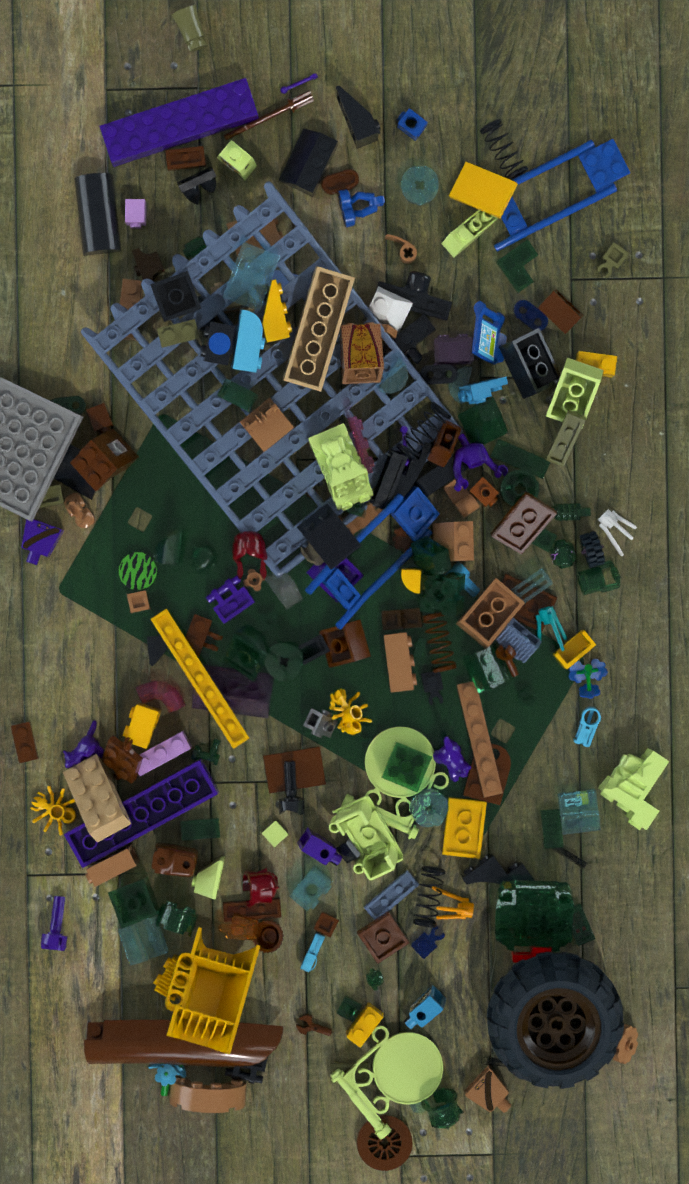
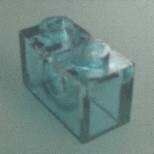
M314 865L293 889L289 897L306 911L310 908L313 910L320 902L318 898L321 894L326 895L332 888V885H330L332 879ZM315 885L318 890L316 893L310 894L307 891V887Z

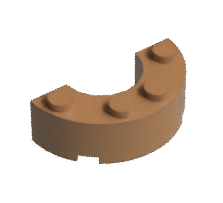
M175 1076L176 1082L170 1085L169 1103L174 1107H177V1104L182 1105V1110L201 1113L229 1112V1108L235 1107L234 1110L237 1111L245 1107L247 1083H242L243 1081L239 1079H232L231 1082L225 1084L215 1082L210 1085H203V1082H191L190 1079Z

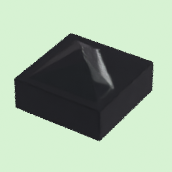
M350 839L336 848L347 864L361 855Z

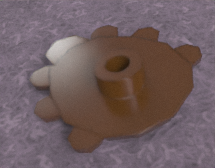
M402 527L394 530L396 536L392 540L396 542L394 545L396 549L400 550L403 547V550L406 551L408 546H412L415 543Z

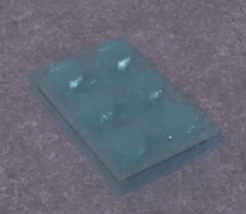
M243 242L222 298L260 311L280 256Z

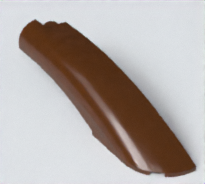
M104 1020V1022H88L87 1040H84V1053L88 1064H176L207 1067L251 1066L266 1060L277 1049L282 1039L284 1027L239 1023L231 1053L226 1054L202 1045L166 1036L171 1020Z

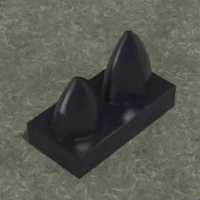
M208 167L177 182L184 196L190 202L198 205L200 200L198 185H201L206 191L214 193L216 189V174L212 167Z

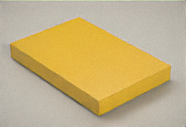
M465 162L449 197L501 219L518 184L515 181Z
M448 797L442 855L480 859L486 801Z

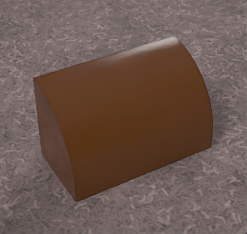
M557 289L538 307L565 334L584 316Z

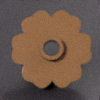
M624 1024L623 1036L616 1048L617 1052L613 1057L614 1061L626 1064L630 1062L632 1055L635 1054L638 1046V1032L635 1027Z

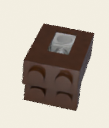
M113 428L92 439L70 463L95 491H98L112 477L126 470L139 456Z

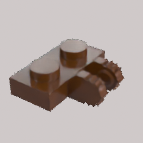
M194 614L186 635V640L198 657L203 647L218 651L216 645L208 644L205 640L207 635L216 640H222L223 636L209 631L212 620Z

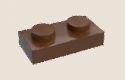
M204 146L165 150L168 171L206 167Z
M31 722L12 725L11 730L19 763L39 759Z

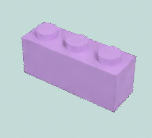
M184 730L139 754L143 760L138 774L142 776L190 750L192 745Z

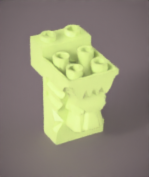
M344 423L308 438L337 510H347L357 502L364 503L371 499L373 491L369 484L367 469L361 464L360 456H357L356 448Z
M649 748L646 749L641 757L623 754L611 776H607L598 788L602 791L600 795L611 802L616 800V805L627 812L625 816L629 818L628 822L635 828L647 830L659 813V810L644 801L669 761Z

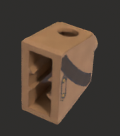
M490 1065L464 1090L467 1098L489 1112L498 1107L505 1113L512 1105L505 1099L509 1094L507 1087Z

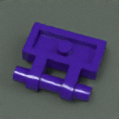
M238 575L232 579H227L225 584L218 589L214 588L211 594L206 596L209 603L215 599L219 603L213 609L224 624L256 602L245 586L240 590L237 589L236 585L241 582ZM230 590L233 594L224 600L222 595Z

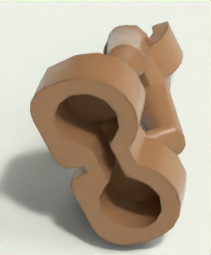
M72 493L67 496L64 504L71 517L75 516L77 526L81 528L91 527L96 520L91 510L84 508L86 503L81 495Z

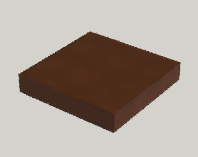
M389 911L357 931L358 936L377 964L410 943Z

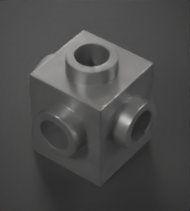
M311 708L303 726L312 730L311 734L322 738L323 735L330 738L338 720H332L333 714L327 710L322 709L320 712Z

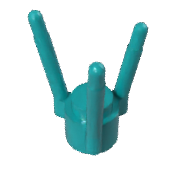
M553 606L539 609V615H535L537 620V638L541 640V622L544 625L551 624L560 649L564 651L558 629L564 640H567V636L556 615Z

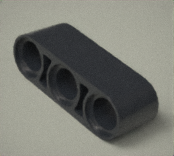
M455 454L450 457L445 467L438 465L414 482L415 486L419 487L426 497L455 478L453 472ZM463 461L461 473L469 468Z

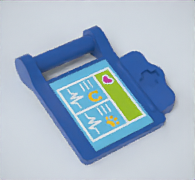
M478 301L474 305L476 320L472 353L495 365L504 361L499 347L506 344L507 340L506 335L500 333L505 317L503 314L495 313L487 308L485 303ZM483 315L492 319L493 324L482 318Z

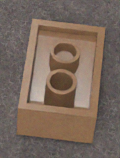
M495 578L456 624L481 646L487 648L525 602Z

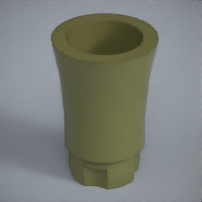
M196 5L182 8L171 15L190 52L198 51L207 46Z

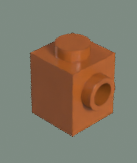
M484 477L468 491L484 507L487 505L491 507L498 500L496 496L499 492Z

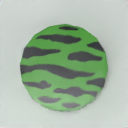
M134 552L128 554L121 561L119 576L126 587L133 590H143L154 583L157 576V566L149 555L142 552Z

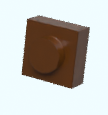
M322 911L313 929L331 938L339 919Z

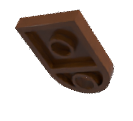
M491 744L492 749L499 750V757L495 759L504 793L511 767V759L503 747ZM473 756L463 795L500 805L503 793L483 798Z

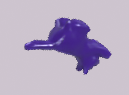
M95 720L92 721L87 735L79 741L73 751L63 750L66 768H71L95 754L102 759L104 749L94 737L97 728Z
M445 736L444 746L434 751L433 759L438 764H444L448 769L450 779L453 782H457L459 777H467L471 766L461 755V748L458 743Z

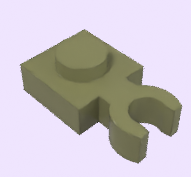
M613 242L602 258L606 263L601 264L597 268V272L599 273L601 269L605 268L608 272L605 278H609L612 274V267L618 270L629 253Z

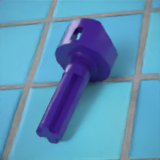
M54 896L50 932L42 934V949L65 951L68 936L60 934L65 897Z

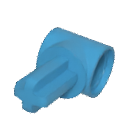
M459 561L445 574V577L454 586H461L471 597H475L480 592V588L469 578L470 572Z

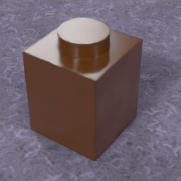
M105 403L86 409L96 433L104 434L111 430L110 427L114 426Z

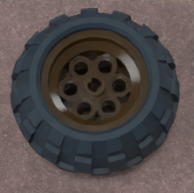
M542 952L536 954L535 957L525 961L522 959L517 962L497 982L487 1008L488 1034L498 1059L502 1061L508 1068V1071L514 1076L529 1081L537 1087L559 1086L560 1089L575 1087L574 1083L582 1080H591L599 1074V1070L606 1063L609 1064L617 1052L618 1043L623 1036V1006L612 981L593 962L568 952ZM546 1000L551 1001L550 1006H548V1007H543V1006H542V1003H543L544 1001H546ZM564 1001L571 1002L567 1008L561 1007V1004ZM534 1017L541 1018L538 1023L531 1022ZM573 1018L580 1019L577 1024L573 1025L570 1023ZM556 1019L558 1022L561 1021V1023L558 1026L552 1024V1022ZM544 1033L550 1035L549 1038L546 1040L540 1039L541 1035ZM561 1035H569L568 1037L560 1040Z

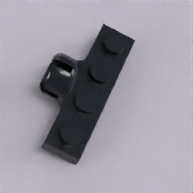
M423 314L397 334L396 338L392 339L407 358L411 357L418 364L422 360V355L417 350V345L435 332L436 329L426 315ZM387 344L382 346L383 356H385L391 349Z

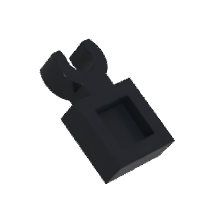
M433 671L422 673L424 692H430L429 704L433 705V697H438L440 704L443 703V697L438 692V690L443 689L441 673H434Z

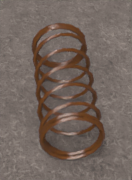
M446 612L422 616L423 623H444L426 630L425 633H446L428 640L427 643H449L433 649L429 653H451L433 660L431 663H454L434 668V673L457 668L455 661L436 662L454 654L453 651L434 652L452 644L451 641H434L448 635L449 631H431L446 625L447 621H428L436 617L445 616Z

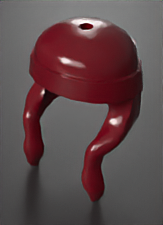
M255 531L238 533L234 538L232 546L233 560L238 566V577L241 579L243 576V564L240 558L247 553L250 556L261 559L260 574L265 579L267 571L264 560H267L268 555L262 535Z

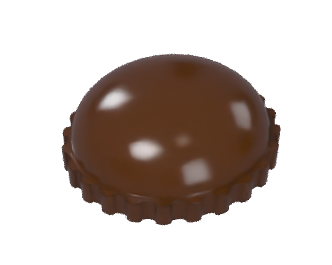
M264 920L259 922L256 928H254L252 936L254 945H259V950L263 951V953L276 951L284 940L282 927L276 921Z

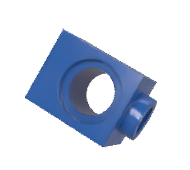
M410 108L407 112L403 111L397 118V128L414 141L418 139L428 123ZM407 120H414L416 126L409 128L405 123Z

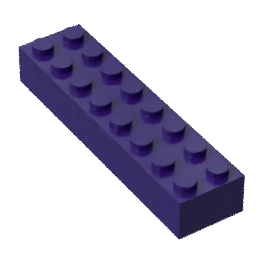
M244 78L99 127L113 167L250 123L259 117L247 79Z
M199 759L122 801L131 821L129 826L98 843L88 833L85 823L67 831L64 836L81 867L84 868L216 796L219 790L202 759Z

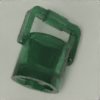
M612 561L577 572V579L583 596L599 591L603 593L615 590L621 586V576ZM610 567V572L616 583L606 585L602 569Z

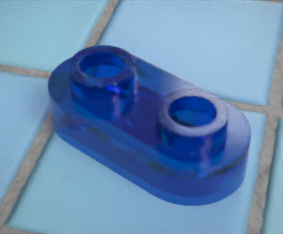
M520 300L515 304L513 309L515 317L531 330L539 328L540 331H543L547 327V316L529 301ZM521 307L526 309L525 314L520 313L519 309ZM536 319L541 320V325H535L534 321Z

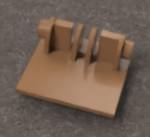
M270 397L240 421L241 425L264 452L294 428Z

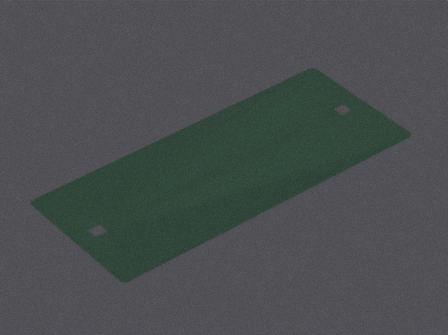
M166 414L158 416L167 429L177 422V420ZM153 424L137 452L139 458L128 467L59 586L60 593L147 645L148 636L160 635L151 618L165 609L168 610L185 638L194 614L212 620L209 631L221 635L223 638L222 640H216L207 635L205 642L216 645L218 651L203 647L198 658L216 685L221 687L222 678L225 674L246 676L249 680L248 692L245 696H237L238 698L366 771L365 755L369 744L379 733L392 727H408L420 732L428 739L434 751L444 746V737L448 736L449 739L458 743L461 748V755L471 766L473 752L457 685L476 681L491 744L503 747L511 759V767L501 804L497 805L487 802L483 835H485L574 683L568 677L570 673L569 668L564 669L552 655L560 648L558 642L541 633L542 643L525 663L513 658L519 674L512 677L505 660L499 659L496 656V650L500 646L496 640L489 647L484 648L456 624L479 596L471 597L461 586H454L443 575L410 557L364 602L347 622L361 620L371 657L329 668L326 655L324 654L287 675L276 679L268 662L320 635L319 631L335 627V624L346 613L347 609L340 602L337 603L320 586L311 595L305 591L313 581L306 572L314 563L304 559L281 578H277L266 565L267 574L266 579L262 581L261 590L255 591L250 586L246 587L256 602L224 624L213 609L219 603L216 599L209 603L206 596L211 594L214 588L218 589L225 584L227 579H232L237 575L238 566L233 560L232 546L235 536L240 531ZM195 432L180 445L190 458L193 459L210 446L213 441ZM228 456L206 473L205 476L214 488L218 489L238 473L240 469ZM242 459V461L245 463V465H248V464H249V462H247V461H245L244 459ZM269 474L259 481L269 495H272L285 484ZM252 486L229 506L238 518L242 519L262 503L264 499ZM303 495L283 512L292 524L295 525L318 506L311 498ZM137 507L152 515V519L144 532L128 524L131 515ZM276 516L257 532L262 535L265 548H267L288 530ZM361 529V530L355 532L354 535L356 536V535H357L359 532H361L363 529ZM371 533L360 542L362 546L347 557L364 575L353 586L360 595L404 554ZM301 546L277 564L279 569L301 553ZM134 552H142L149 555L157 566V576L154 583L143 590H133L126 587L119 576L121 561L128 554ZM247 553L240 558L243 564V576L241 582L236 585L238 590L245 586L243 582L247 579L250 569H254L255 572L260 574L261 559L250 556ZM403 568L422 569L420 594L410 591L404 585L401 577V570ZM146 590L150 609L131 613L127 594ZM228 590L222 595V597L225 600L228 597H230L233 593L230 590ZM422 608L423 616L446 612L445 616L428 620L448 622L446 625L431 631H449L448 635L434 641H451L452 644L434 652L453 651L454 654L436 662L455 661L457 666L455 669L440 672L443 689L438 690V692L443 697V703L440 704L438 697H433V705L429 704L430 692H424L421 674L432 672L434 668L454 664L431 663L433 660L451 654L429 653L433 649L449 644L427 643L428 640L446 633H425V631L444 623H423V627L383 630L381 611ZM520 623L537 637V630ZM407 632V636H411L412 647H409V654L414 657L415 666H411L412 674H416L417 685H413L414 690L391 693L383 635ZM168 648L164 654L177 661ZM581 657L578 661L584 665V659ZM231 675L224 677L223 689H225V685L231 688V685L226 681V677L235 678V681L243 679L245 681L243 692H237L235 688L233 691L228 692L237 695H244L246 693L247 679L245 677ZM345 689L346 702L357 692H360V695L351 703L350 707L368 704V707L361 709L362 718L372 720L371 723L360 722L362 726L361 732L355 735L341 732V729L337 728L342 720L341 717L336 719L338 722L330 738L324 735L322 738L311 734L312 730L303 726L311 708L320 712L324 709L333 715L342 713V711L329 709L330 701H332L330 694L334 695L335 691ZM499 719L515 727L508 743H504L491 735ZM494 748L492 749L494 758L497 759L499 757V750ZM436 763L434 774L444 772L449 778V783L444 789L435 788L434 784L442 786L446 782L443 775H438L426 797L424 806L446 818L448 797L478 800L463 795L467 777H459L457 782H453L449 777L447 767L444 764ZM428 785L419 793L410 796V798L420 803Z

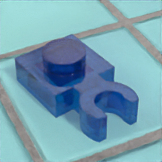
M438 926L431 928L429 935L424 931L410 944L423 959L438 947L435 941L442 940L445 937L444 932L439 936L435 935L434 932L438 929Z

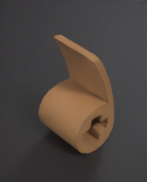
M387 234L385 236L386 240L403 245L399 254L402 263L411 264L415 261L417 250L412 244L394 235ZM404 251H412L411 258L409 256L408 258L404 257Z
M455 479L446 485L444 490L459 513L465 518L480 508V506L467 489L462 487L459 492L454 489Z

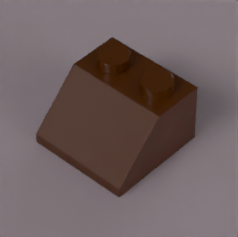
M361 620L346 623L341 630L335 626L319 631V634L323 636L330 649L325 654L329 668L371 657Z

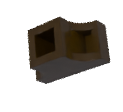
M139 248L132 250L137 263L134 268L138 277L142 276L143 280L150 279L154 282L156 276L165 272L157 251L145 254Z

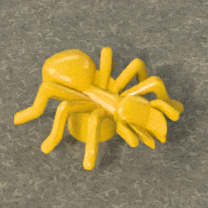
M345 689L335 691L334 695L330 694L332 701H330L329 709L342 711V713L333 715L331 718L332 720L342 718L337 728L341 729L343 733L355 735L362 730L360 722H372L371 719L362 718L361 709L368 707V704L350 707L351 703L358 698L360 692H357L347 702Z
M47 786L51 803H48L45 794L38 792L37 794L43 796V798L40 796L34 797L33 799L37 802L31 803L38 807V809L31 807V809L34 811L46 809L47 811L33 819L32 822L35 823L49 814V821L43 831L47 832L54 819L58 822L59 835L62 836L61 820L66 824H70L77 818L76 811L71 807H66L74 803L75 800L72 799L61 804L60 802L65 792V789L62 788L55 804L51 786Z

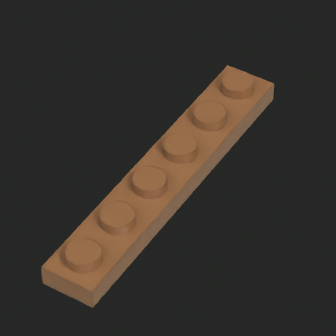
M476 681L457 685V690L483 798L502 794L503 791Z

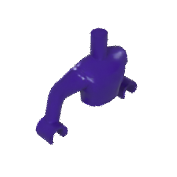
M464 434L459 435L458 440L463 447L456 450L453 463V472L456 479L454 489L457 492L462 487L466 489L469 484L465 478H462V461L469 469L485 463L494 471L496 478H500L502 474L506 476L508 468L505 465L497 466L488 455L482 443L470 444Z

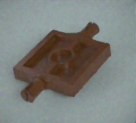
M113 735L107 742L102 762L108 768L115 771L113 775L115 780L122 778L132 784L137 778L143 758L131 748L133 740L130 737L125 738L124 742H122Z

